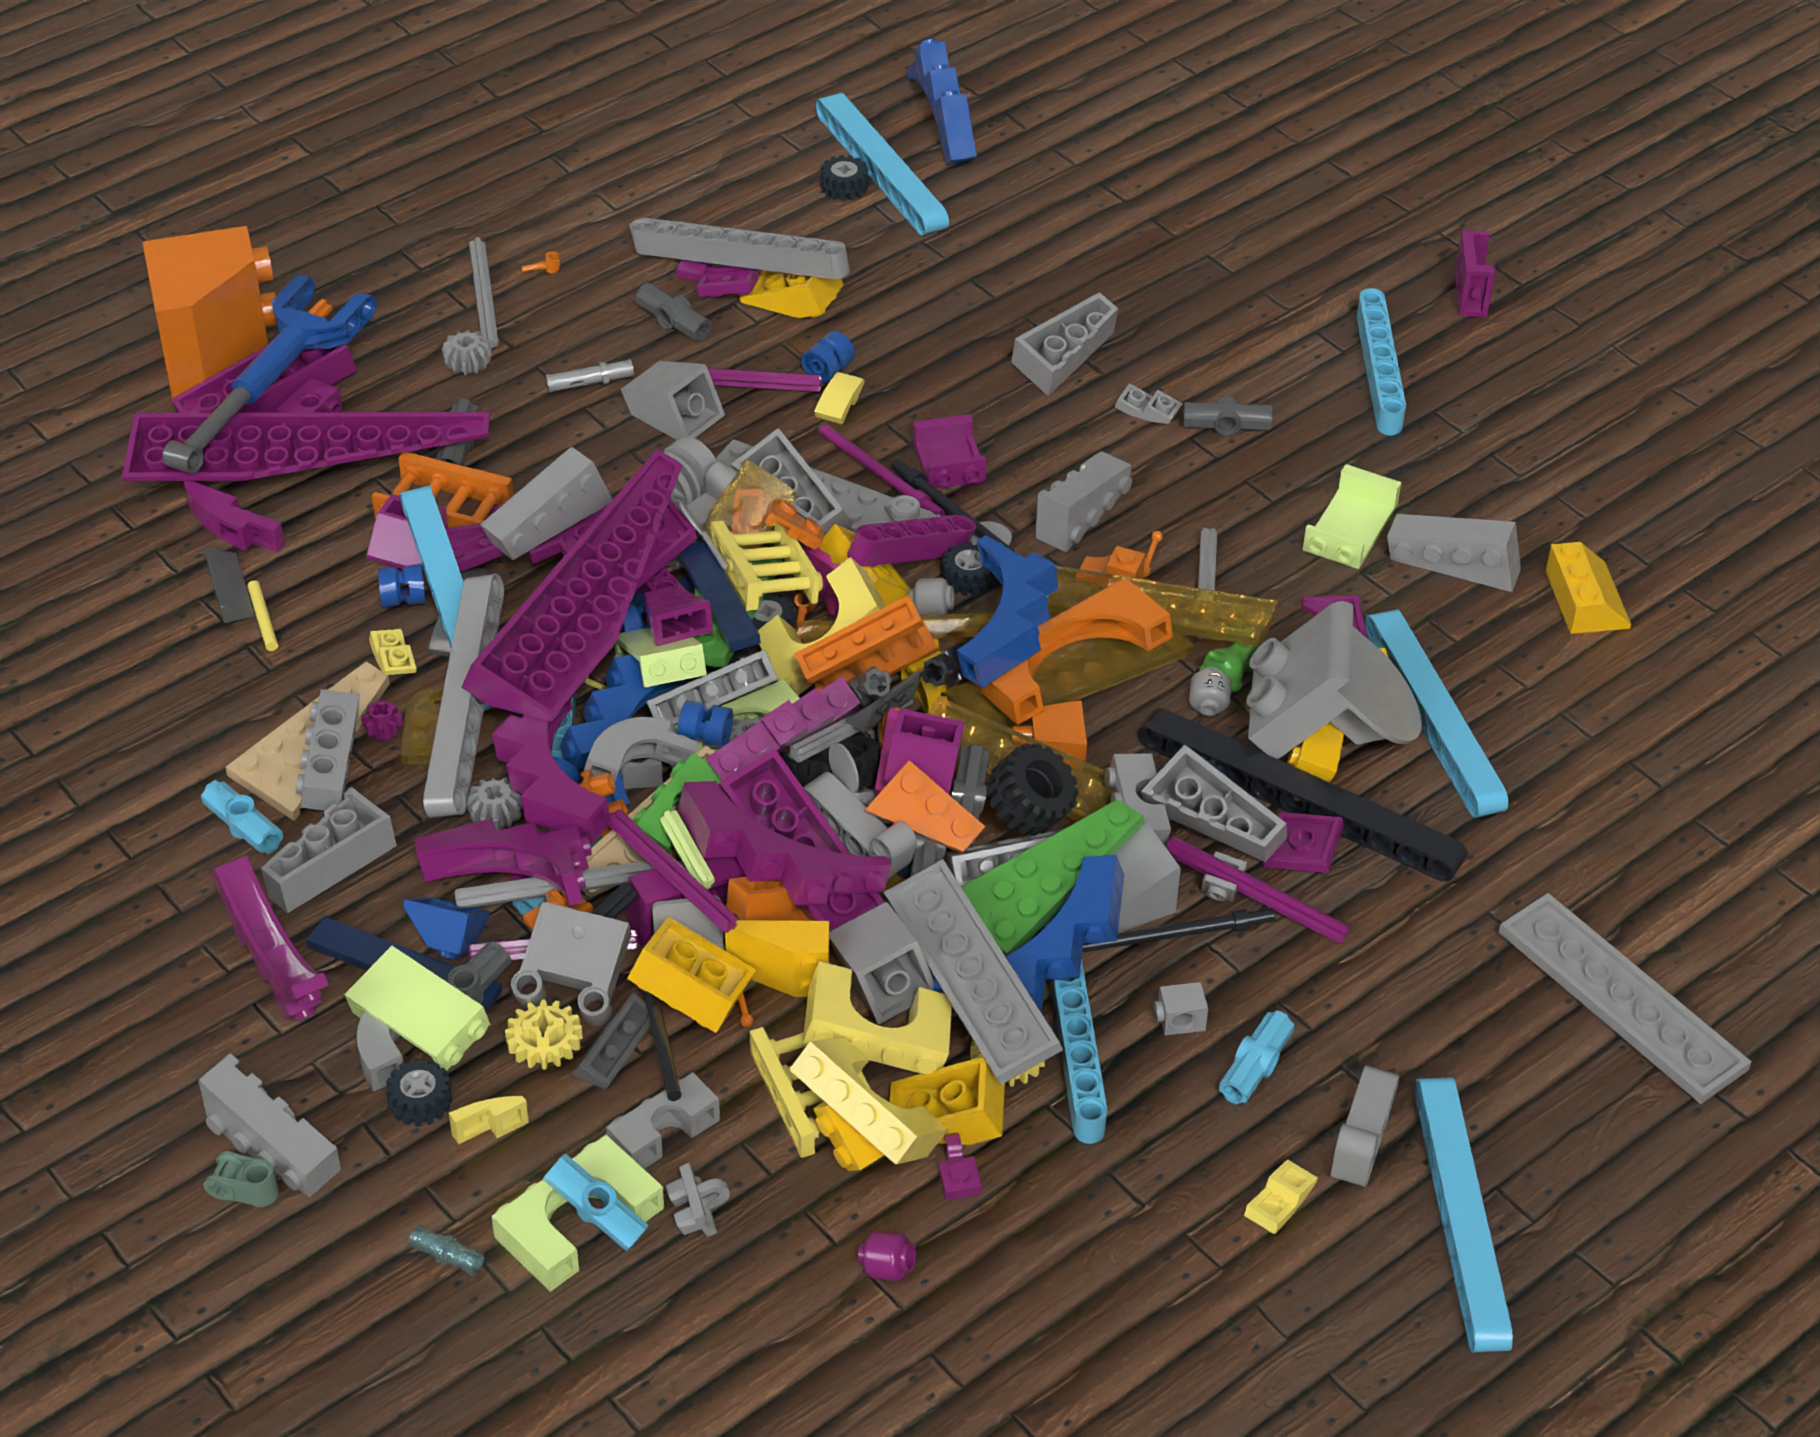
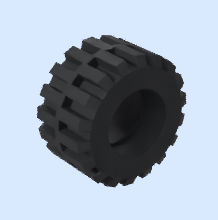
M1029 743L1023 744L995 766L987 779L989 787L986 790L987 796L992 799L989 802L992 809L995 808L998 813L996 815L1000 820L1004 819L1007 822L1006 826L1011 829L1017 828L1018 833L1026 834L1028 832L1030 836L1047 832L1070 813L1077 803L1075 799L1078 796V789L1075 787L1077 784L1076 777L1072 776L1070 765H1066L1062 761L1064 758L1060 754L1055 755L1053 749L1049 747L1043 749L1041 744L1036 743L1032 746Z

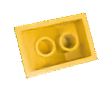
M761 270V275H758V281L752 292L741 295L739 299L741 303L796 318L809 316L817 318L825 313V309L837 297V293L844 284L841 278L829 279Z
M737 920V927L725 933L726 951L756 969L751 980L793 997L808 998L809 984L818 961L830 964L829 921Z
M984 1057L936 1069V1071L927 1074H918L891 1082L890 1103L905 1109L919 1106L924 1107L948 1129L944 1135L959 1133L962 1145H972L1002 1137L1005 1083L999 1084ZM944 1136L938 1144H946Z

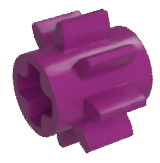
M377 701L368 705L369 714L361 716L363 727L367 730V736H373L378 740H388L393 736H397L396 727L403 726L402 714L398 713V706L396 704L391 705L387 701Z

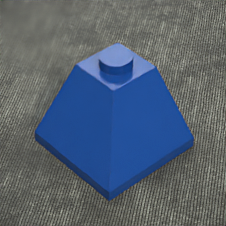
M428 896L404 899L403 903L404 909L427 947L438 949L439 956L451 959H458L459 955L468 953L469 945L477 942L490 915L488 910L475 907L459 909L454 902Z

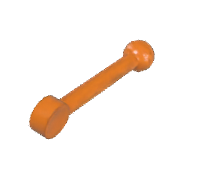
M1154 531L1151 535L1152 543L1145 558L1144 577L1149 576L1151 559L1158 542L1163 539V534L1160 531Z
M742 993L738 999L742 1014L740 1023L744 1027H750L754 1019L748 1013L744 994Z

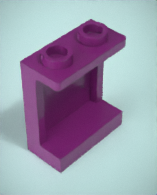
M1461 231L1454 273L1459 316L1487 317L1495 275L1494 265H1485L1490 237L1488 231Z
M971 414L913 422V446L926 481L936 489L986 482L987 460L985 456H980L975 443Z

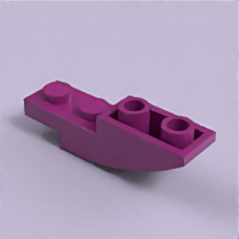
M193 481L184 482L187 503L193 515L206 529L220 539L245 551L252 544L277 553L285 546L281 523L239 508L237 497L228 493H223Z

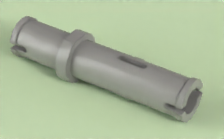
M631 359L609 364L599 362V366L546 375L549 393H552L554 391L601 382L603 385H606L611 380L634 377V370Z

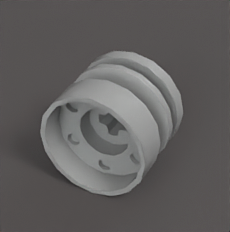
M683 436L677 439L664 450L665 454L682 464L681 471L670 496V500L679 510H681L680 502L687 506L706 493L705 478L707 471L717 462L712 452L701 441L690 436Z

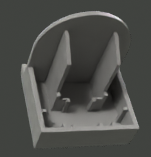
M1344 601L1332 603L1280 642L1276 638H1270L1263 642L1252 655L1250 667L1253 669L1252 690L1247 697V705L1250 707L1248 739L1267 755L1276 759L1281 758L1329 722L1357 745L1385 738L1397 744H1408L1419 736L1422 726L1421 715L1409 685L1390 659L1352 626L1353 605Z

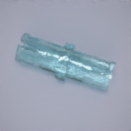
M420 1224L416 1226V1230L413 1229L409 1237L408 1244L410 1247L435 1257V1261L442 1265L448 1263L473 1276L477 1274V1270H480L484 1261L483 1253L456 1242L457 1238L453 1236L437 1234Z

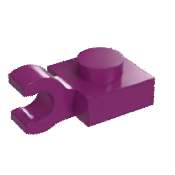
M959 1133L944 1135L946 1142L944 1152L947 1161L938 1163V1171L945 1200L981 1195V1183L975 1158H963Z

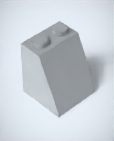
M659 361L621 389L631 415L675 440L683 436L696 438L725 416L706 364Z
M1147 822L1114 854L1117 855L1125 875L1118 933L1176 913L1181 868Z
M887 901L829 932V941L842 967L852 969L851 982L878 1025L911 1008L919 987L934 991V979L916 938Z

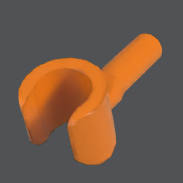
M554 251L546 253L545 261L521 266L522 272L545 270L552 274L558 272L561 261L559 253Z
M798 593L794 598L798 607L794 629L797 633H801L806 614L813 611L816 604H811L809 601L807 604L801 605L803 596L801 593Z

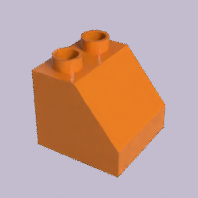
M247 226L143 241L172 398L268 345L266 328L277 326L271 301L276 296L275 292L260 294L258 283L273 281L272 267L267 246L251 247Z

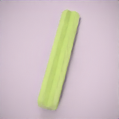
M665 811L664 816L660 818V822L685 868L706 889H710L711 884L715 882V877L677 811Z

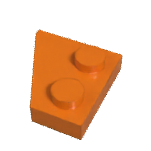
M774 498L768 506L764 522L770 526L777 522L787 529L785 531L786 535L799 540L816 551L823 542L824 533L821 531L822 527L811 518L804 519L797 514V508L787 500H782L781 502Z

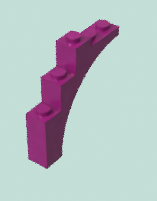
M840 677L821 691H818L817 688L813 689L793 704L790 700L786 701L761 718L760 722L708 756L706 760L719 779L723 781L771 750L776 749L780 753L792 744L860 710L861 702L845 679Z
M571 699L552 722L524 715L522 718L510 715L492 734L497 759L508 763L506 766L511 790L523 794L521 796V803L526 822L535 821L536 825L553 831L578 825L580 836L587 835L589 843L593 844L609 826L607 798L583 788L570 779L560 769L552 756V746L557 730L563 719L573 708Z
M716 781L684 782L678 810L704 858L736 857L749 882L781 880L795 905L827 904L828 896L832 894L884 892L891 868V863L887 856L849 855L802 844L768 829L745 814L725 795Z
M493 818L414 839L416 853L425 882L472 873L503 872L523 874L542 879L557 887L565 895L570 906L583 902L580 890L587 887L582 870L589 869L586 856L592 855L588 836H580L578 825L549 833H538L535 821L503 830L502 828L496 829Z
M247 855L211 870V876L241 947L248 946L262 982L269 981L284 1019L294 1015L295 1020L298 1021L315 1014L314 1006L322 1003L320 989L329 986L324 972L314 970L302 958L286 935L256 878Z

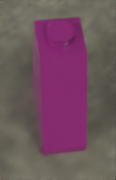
M673 586L644 593L647 623L656 646L713 632L709 600Z

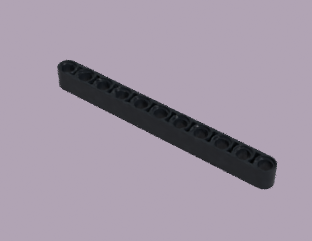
M1157 708L1138 729V739L1148 749L1172 759L1186 745L1200 757L1206 756L1207 761L1215 760L1216 766L1221 765L1223 767L1226 777L1249 795L1289 813L1342 817L1344 823L1341 833L1342 837L1442 882L1452 880L1468 856L1466 847L1457 839L1169 710Z

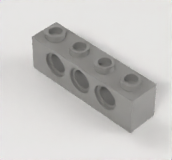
M764 649L647 701L653 717L671 720L677 725L686 700L706 703L707 708L710 709L713 705H723L775 682L779 678L767 651Z
M321 689L319 701L312 702L310 721L315 722L314 726L308 725L305 745H310L309 750L303 749L301 758V769H305V774H298L296 794H302L301 808L325 811L332 803L338 805L343 801L358 719L360 694Z
M1066 828L1051 830L1034 836L1026 835L968 847L963 853L955 850L945 852L944 861L962 887Z

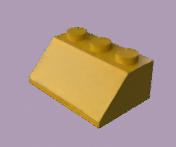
M835 523L826 533L823 542L818 548L830 555L832 563L842 564L848 559L847 552L855 533ZM891 564L861 566L868 572L886 606L908 595L909 586Z
M1581 542L1551 544L1546 574L1570 634L1630 629L1631 622L1605 561Z
M668 916L643 948L627 979L635 983L640 989L663 1000L671 1008L679 1010L694 1019L699 1025L717 1033L755 974L756 969Z

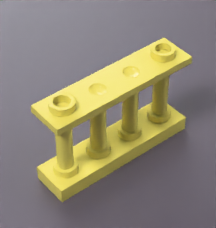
M723 520L712 521L710 538L728 564V569H723L746 611L758 610L759 597H762L763 593L803 589L811 604L818 603V592L823 587L822 576L820 572L816 571L799 542L786 535L785 531L787 529L775 522L774 531L733 534V532L728 530ZM774 543L776 546L743 550L742 547H739ZM780 558L785 560V562L752 565L750 562ZM785 574H793L795 576V578L762 581L760 578H757Z
M763 1027L751 1030L750 1053L801 1158L815 1154V1139L819 1137L821 1131L813 1117L807 1118L804 1111L806 1110L805 1107L823 1102L824 1100L813 1090L801 1093L799 1090L794 1091L792 1087L793 1081L799 1078L789 1070L791 1067H788L786 1064L781 1065L779 1061L781 1054L808 1045L803 1043L804 1033L775 1041L774 1039L769 1040ZM861 1071L858 1077L869 1087Z

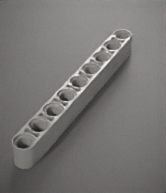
M640 218L630 224L634 248L638 254L829 279H839L845 277L850 272L845 244L839 241L653 218Z
M498 574L466 578L463 583L423 798L424 809L429 818L464 814L467 807L485 703L461 687L471 664L498 632L504 599V585Z

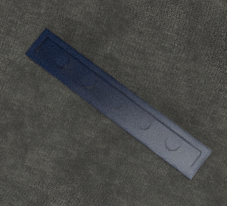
M705 540L690 544L678 554V558L699 596L710 601L712 619L730 652L760 644L759 632Z
M323 917L306 939L307 948L366 971L391 946H394L446 982H448L450 971L455 968V966L327 917ZM493 981L484 991V1000L481 1005L484 1007L486 1014L502 994V984Z

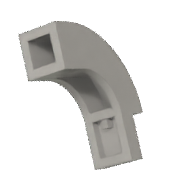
M636 717L622 720L608 727L598 736L591 748L583 772L591 769L594 776L610 773L614 782H616L619 771L629 761L638 758H653L676 766L681 759L686 762L692 753H696L699 742L689 739L684 735L669 732L672 723L669 720L655 717Z
M364 1011L357 1029V1045L363 1075L373 1092L387 1086V1078H391V1072L394 1069L400 1070L399 1065L403 1063V1058L394 1044L399 1034Z

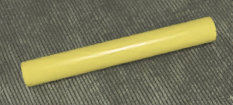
M251 581L247 587L265 647L268 651H274L278 648V642L258 581Z

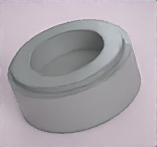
M901 495L895 497L890 502V516L893 520L918 519L920 503L916 498L909 495Z

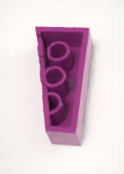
M736 857L704 858L715 877V882L711 884V888L708 890L713 895L718 896L721 902L726 905L729 879L746 877ZM682 860L678 861V863L685 868ZM656 869L629 876L628 885L635 890L637 898L627 907V922L630 929L637 931L638 943L642 949L654 935L652 905L659 901L686 899Z

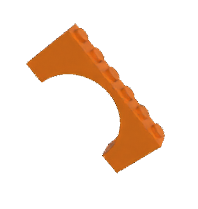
M1124 578L1039 625L1038 638L1041 647L1039 652L985 687L981 688L976 684L975 687L1014 723L1019 725L1044 711L1040 686L1033 680V677L1041 662L1052 652L1067 644L1090 638L1121 639L1134 643L1148 652L1173 638L1170 613L1127 578Z

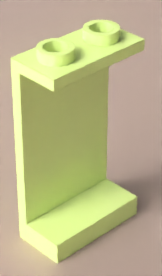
M1345 464L1341 471L1337 493L1317 525L1312 526L1308 524L1306 527L1303 550L1359 569L1398 505L1401 482Z
M645 628L619 633L614 645L616 654L621 653L622 656L632 655L640 662L644 687L707 675L702 643L693 637L656 646L650 629Z
M391 946L344 994L352 1013L361 1018L364 1011L426 1052L436 1063L440 1064V1069L444 1067L446 1071L461 1060L464 1052L474 1041L483 1037L487 1027L490 1025L484 1007L394 946Z

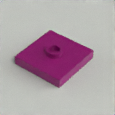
M1278 812L1277 816L1287 823V839L1266 862L1263 861L1264 867L1329 873L1344 827L1343 818Z

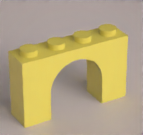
M851 557L826 576L838 598L839 613L834 625L823 637L814 642L802 644L796 630L779 615H776L757 630L761 640L759 645L762 650L765 649L779 678L777 681L784 679L797 695L801 694L812 684H809L794 653L886 607L868 572Z
M818 961L809 984L803 1035L804 1044H809L810 1041L844 1037L870 1061L921 1074H927L936 1071V1069L943 1068L949 1055L952 1005L944 993L919 987L909 1010L908 1025L899 1028L882 1027L863 1018L853 1007L850 1000L852 969Z
M844 1037L809 1042L789 1069L895 1165L929 1156L948 1131L941 1122L922 1106L909 1109L901 1108L886 1101L872 1091L858 1077V1074L869 1059Z

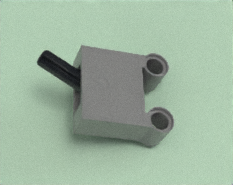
M622 883L591 913L542 901L521 969L511 980V988L517 1003L525 1009H528L527 1003L530 1002L535 1007L540 1006L541 1000L546 998V990L542 982L544 980L582 990L578 996V1005L586 1023L592 1026H600L609 1021L612 1015L610 1002L632 934L628 922L616 920L615 918L637 898L635 890L627 883ZM526 984L537 985L536 990L532 994L524 995L520 993V990ZM600 1000L604 1003L603 1007L598 1011L591 1012L586 1009L592 1001Z

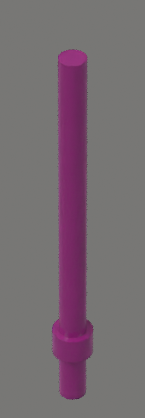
M824 424L819 430L821 435L902 495L912 496L919 501L920 508L929 510L936 516L938 514L944 516L945 511L933 503L928 494L922 490L914 489L829 425Z

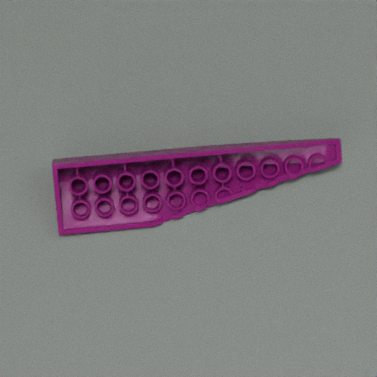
M490 412L236 413L202 450L204 455L203 463L195 474L166 466L163 463V451L171 440L184 443L211 413H134L122 479L123 481H245L477 440L489 436Z
M658 448L475 659L461 688L489 706L550 722L555 719L613 648L618 639L619 632L681 471V463Z

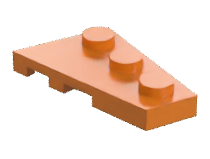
M910 760L864 811L870 815L890 821L892 824L897 821L905 822L913 832L960 853H963L985 828L980 821Z

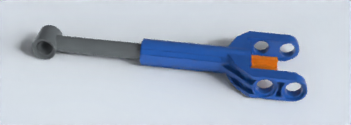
M303 274L295 276L271 301L279 334L233 381V391L184 443L176 440H171L167 443L163 451V463L166 466L190 474L198 472L204 459L202 450L246 403H255L305 349H329L348 344L373 317L377 306L376 298L366 293L355 294L330 321H327L326 316L333 308L332 305L327 304L325 299L318 301L309 312L302 311L312 301L315 282L312 277Z

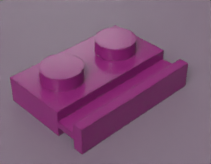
M736 266L710 267L706 269L707 273L703 274L696 288L699 296H709L711 298L720 297L724 294L745 295L752 292L758 281V275H761V270Z

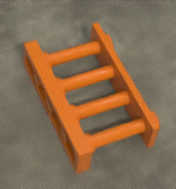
M403 452L398 458L401 481L391 493L400 496L399 493L408 491L413 484L420 486L430 485L434 498L440 491L455 494L445 508L448 528L483 523L494 505L503 504L514 496L512 478L409 452ZM373 493L372 500L375 518L390 497L389 495ZM467 498L482 501L472 517L457 513Z
M907 595L794 654L809 684L814 683L817 690L821 691L840 677H843L847 682L872 666L876 667L879 671H887L890 676L939 651L927 625L923 623L910 595Z

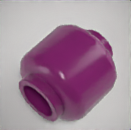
M874 1231L868 1236L866 1242L860 1245L858 1261L860 1265L864 1266L866 1274L871 1279L901 1281L908 1272L910 1273L914 1269L916 1249L914 1244L910 1243L908 1237L903 1233Z

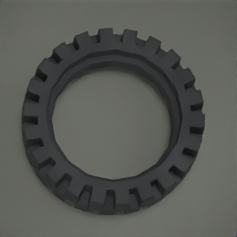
M854 734L839 742L846 747L855 762L859 776L858 790H862L863 786L870 787L872 783H876L881 758L879 743L871 737L866 738V735L863 734L857 736ZM790 747L784 750V762L802 787L824 772L832 773L829 763V748L799 763L794 758L790 759L788 755L791 752Z

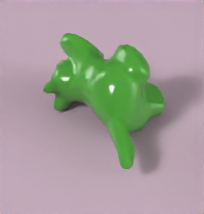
M1244 630L1239 631L1233 645L1209 651L1199 671L1207 667L1218 668L1231 680V692L1240 691L1244 672H1253V669L1250 667V659L1257 649L1258 639L1248 637Z

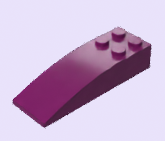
M345 344L329 349H305L255 403H246L237 413H276V409L310 377L332 385L354 373L357 369L348 347ZM267 346L172 398V404L179 413H212L233 391V381Z
M776 749L771 750L719 783L721 790L740 810L768 829L802 844L851 855ZM878 892L832 894L828 896L827 904L798 905V907L810 921H829L830 932L883 904L884 901Z

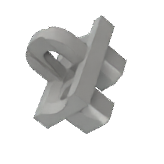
M690 1163L679 1167L682 1177L666 1185L668 1196L675 1207L687 1202L690 1203L689 1207L674 1213L678 1228L684 1235L700 1229L703 1230L707 1237L718 1233L711 1209L722 1205L729 1199L730 1191L727 1183L721 1179H710L703 1182L700 1177L694 1176Z

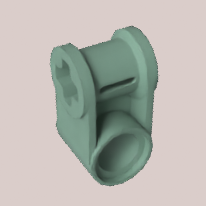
M224 1151L218 1155L216 1159L217 1166L212 1176H208L203 1183L206 1192L217 1199L241 1202L256 1207L268 1206L275 1202L279 1196L278 1184L272 1164L269 1161L238 1155L230 1151Z

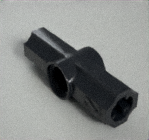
M958 646L924 662V669L921 675L925 683H931L935 687L941 685L949 687L966 679L961 672L957 655Z

